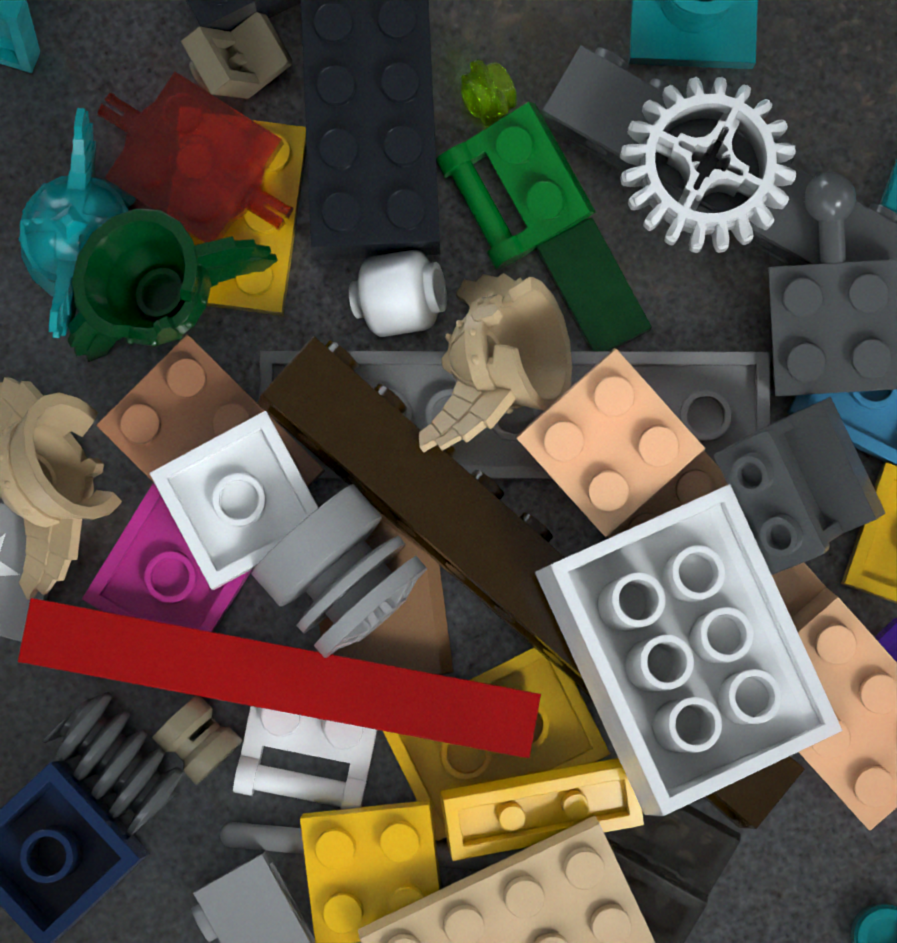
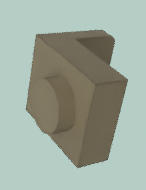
M256 12L231 32L199 26L181 40L182 45L192 60L189 67L193 77L203 89L212 95L249 99L292 65L290 54L269 18L263 13Z

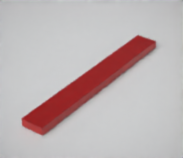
M30 598L18 662L524 758H530L541 694L332 654L324 658L320 652L34 598Z

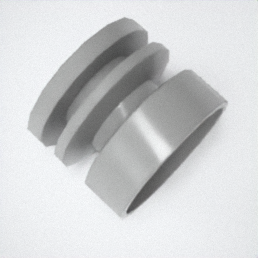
M354 484L341 490L305 518L267 553L251 573L279 606L294 601L306 592L314 600L296 625L302 633L308 632L327 617L334 623L314 644L315 648L324 658L329 657L340 648L360 642L405 603L416 581L428 569L417 556L408 560L394 572L386 566L406 545L399 536L386 541L374 550L371 549L365 541L376 529L383 517Z

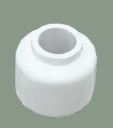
M408 250L366 258L360 267L358 280L352 281L349 285V300L354 316L357 319L364 318L369 329L377 336L386 337L419 332L431 328L435 324L438 313L444 312L446 309L447 291L440 265L437 262L430 263L428 258L419 250Z

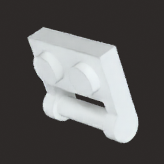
M251 706L242 751L235 774L233 792L253 796L254 790L341 807V809L362 807L377 730ZM264 746L350 763L347 781L343 782L260 765Z

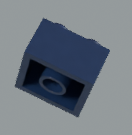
M60 760L50 762L0 809V906L34 943H56L150 854L134 835L131 837L126 832L127 828L118 818L114 819L109 814L110 809L100 799L96 800L92 796V790L83 780L78 781L74 777V770L65 761L61 762Z

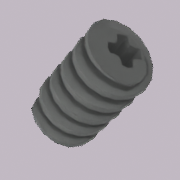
M106 692L84 701L63 719L42 742L47 743L63 736L64 739L56 753V757L61 762H64L76 756H81L73 773L78 781L96 774L99 775L91 792L96 800L113 793L117 794L109 814L114 819L130 812L135 814L126 831L131 837L177 794L174 788L183 771L179 767H175L161 774L157 772L165 752L161 748L144 755L139 752L147 733L142 729L124 736L121 732L130 714L125 710L107 718L104 712L112 695Z

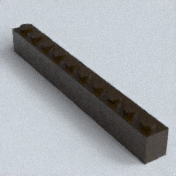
M313 336L263 391L257 404L348 485L354 484L373 507L532 647L545 656L548 661L552 662L572 679L591 698L535 574L536 571L565 558L549 544L553 538L551 532L532 515L523 512L519 517L500 500L504 496V492L496 482L477 469L470 474L452 458L456 452L452 445L443 451L436 445L423 452L419 443V432L421 430L403 415L407 410L404 402L386 386L378 383L373 388L354 372L358 367V363L339 344L329 340L324 345ZM789 756L704 798L738 828L757 829L805 769Z

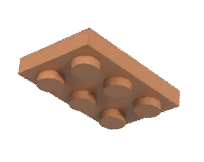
M187 334L96 426L154 483L150 472L264 412V410ZM270 416L309 488L325 470Z

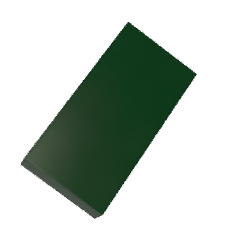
M593 217L536 247L540 259L591 352H611L614 348H618L652 329Z

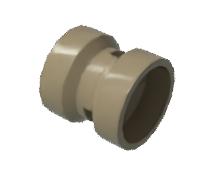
M195 696L186 703L152 737L165 752L176 753L183 761V772L196 785L211 774L243 742L231 727H221L213 718V708L201 696ZM199 733L200 736L193 742L191 739Z

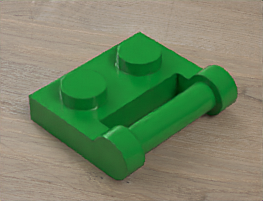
M527 102L469 140L446 150L436 158V162L444 177L451 176L489 243L491 249L488 250L487 254L496 270L516 262L534 251L538 245L565 232L596 213L536 103ZM486 156L490 159L527 226V229L513 236L473 165Z

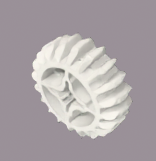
M723 77L715 79L711 94H704L703 85L699 78H690L687 84L686 99L683 98L679 90L673 85L665 87L662 95L667 109L655 101H646L643 105L642 113L650 124L642 121H631L627 133L639 144L624 145L620 153L621 160L637 165V167L629 168L622 172L620 177L621 185L643 187V189L635 192L629 198L628 205L630 209L640 210L651 205L653 210L646 217L643 226L648 231H651L662 220L669 223L671 226L665 235L664 241L671 246L678 240L681 230L691 233L689 250L695 253L700 252L705 235L712 236L716 252H725L729 246L728 230L732 231L742 245L750 243L754 235L749 221L758 228L768 230L774 223V218L766 206L773 209H784L789 201V197L777 186L791 185L796 178L795 170L778 164L793 158L796 153L795 145L774 142L786 132L788 128L786 121L776 120L766 124L764 119L773 106L770 100L764 99L752 109L746 104L751 88L743 84L738 89L735 98L726 96L727 83ZM700 118L719 120L713 131L704 137L694 138L680 133L678 137H674L667 133L675 126L689 120ZM736 129L747 138L755 151L759 166V178L748 173L750 166L737 159L732 150V139ZM721 141L722 145L716 155V158L719 159L716 168H723V171L714 169L709 177H705L700 188L695 190L693 187L700 174L696 170L700 162H692V159L702 161L707 153H711L715 143ZM655 152L668 157L667 164L678 170L684 179V190L679 202L668 194L658 177ZM713 192H723L733 197L739 192L749 197L742 205L729 211L720 213L696 211L702 199Z

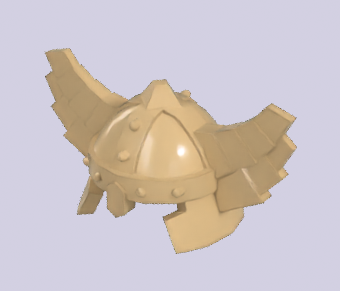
M504 273L499 277L483 274L476 282L463 280L456 292V296L459 300L466 303L470 309L463 320L456 321L453 334L447 333L445 335V339L449 343L448 351L441 358L443 369L451 373L457 383L453 389L452 396L443 406V410L431 421V424L419 432V443L423 452L436 445L443 451L462 439L467 443L486 427L491 430L505 412L511 414L513 409L525 406L545 411L571 388V346L564 316L554 295L542 281L534 277H528L523 281L520 277L515 281Z
M4 377L3 383L0 382V498H2L4 504L12 512L24 518L25 535H27L26 557L23 567L24 571L19 584L27 600H30V598L36 596L38 591L43 595H48L56 581H64L71 560H77L82 519L93 520L110 515L122 501L114 492L101 490L94 492L93 478L103 473L104 463L99 458L87 459L83 448L70 433L73 432L83 437L95 421L98 412L80 398L60 392L43 396L31 381H21L20 383L13 378Z

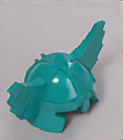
M77 108L69 175L60 176L48 183H43L26 203L25 208L22 210L23 215L20 221V237L18 241L21 246V258L32 280L53 297L48 331L53 332V338L66 336L69 328L68 324L76 315L77 307L75 305L72 278L79 252L92 232L111 217L128 212V207L136 200L131 193L117 183L95 177L96 141L93 139V123H90L89 113L85 108Z

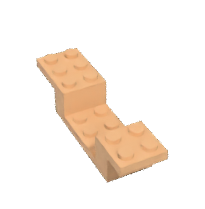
M616 348L516 436L517 440L597 529L608 538L728 485L719 466L704 451L705 447ZM803 562L772 575L843 731L799 751V753L865 827L871 831L897 808V662L841 599L829 590Z

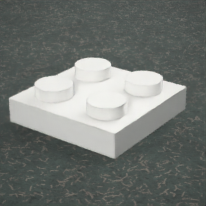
M267 411L254 416L150 472L156 487L212 590L254 569L267 553L288 533L319 508Z

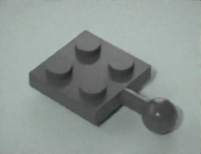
M836 172L821 173L808 183L804 192L806 210L812 218L818 221L820 263L768 267L775 396L897 389V258L846 262L844 219L852 213L855 207L856 191L851 181L844 175Z

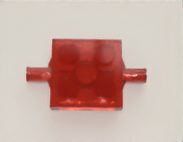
M175 71L155 102L146 107L142 112L116 97L114 93H109L105 97V102L124 116L119 115L102 103L98 109L97 116L104 118L127 133L124 149L105 177L110 184L149 209L161 210L177 219L190 235L203 243L222 239L232 223L244 216L248 211L274 226L278 231L286 224L282 217L266 207L271 208L286 219H289L293 207L286 205L263 190L266 171L284 145L281 138Z

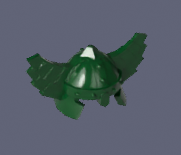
M134 209L115 215L92 232L77 256L72 286L75 305L80 312L68 324L70 330L68 343L70 348L74 347L76 356L86 355L87 361L90 362L106 356L109 349L122 337L126 338L128 344L136 343L153 347L177 339L181 340L183 334L195 326L207 307L211 287L218 285L219 282L236 278V276L265 271L278 261L276 254H271L270 246L256 245L254 239L234 240L233 236L194 245L192 238L182 223L161 210Z

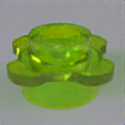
M476 59L470 63V73L468 72L461 76V95L469 112L474 117L481 118L484 125L489 127L498 121L499 116L507 114L509 110L516 106L517 94L512 79L499 63L492 62L486 65L482 60Z

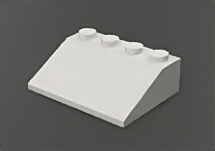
M730 484L535 572L644 815L665 816L843 731Z

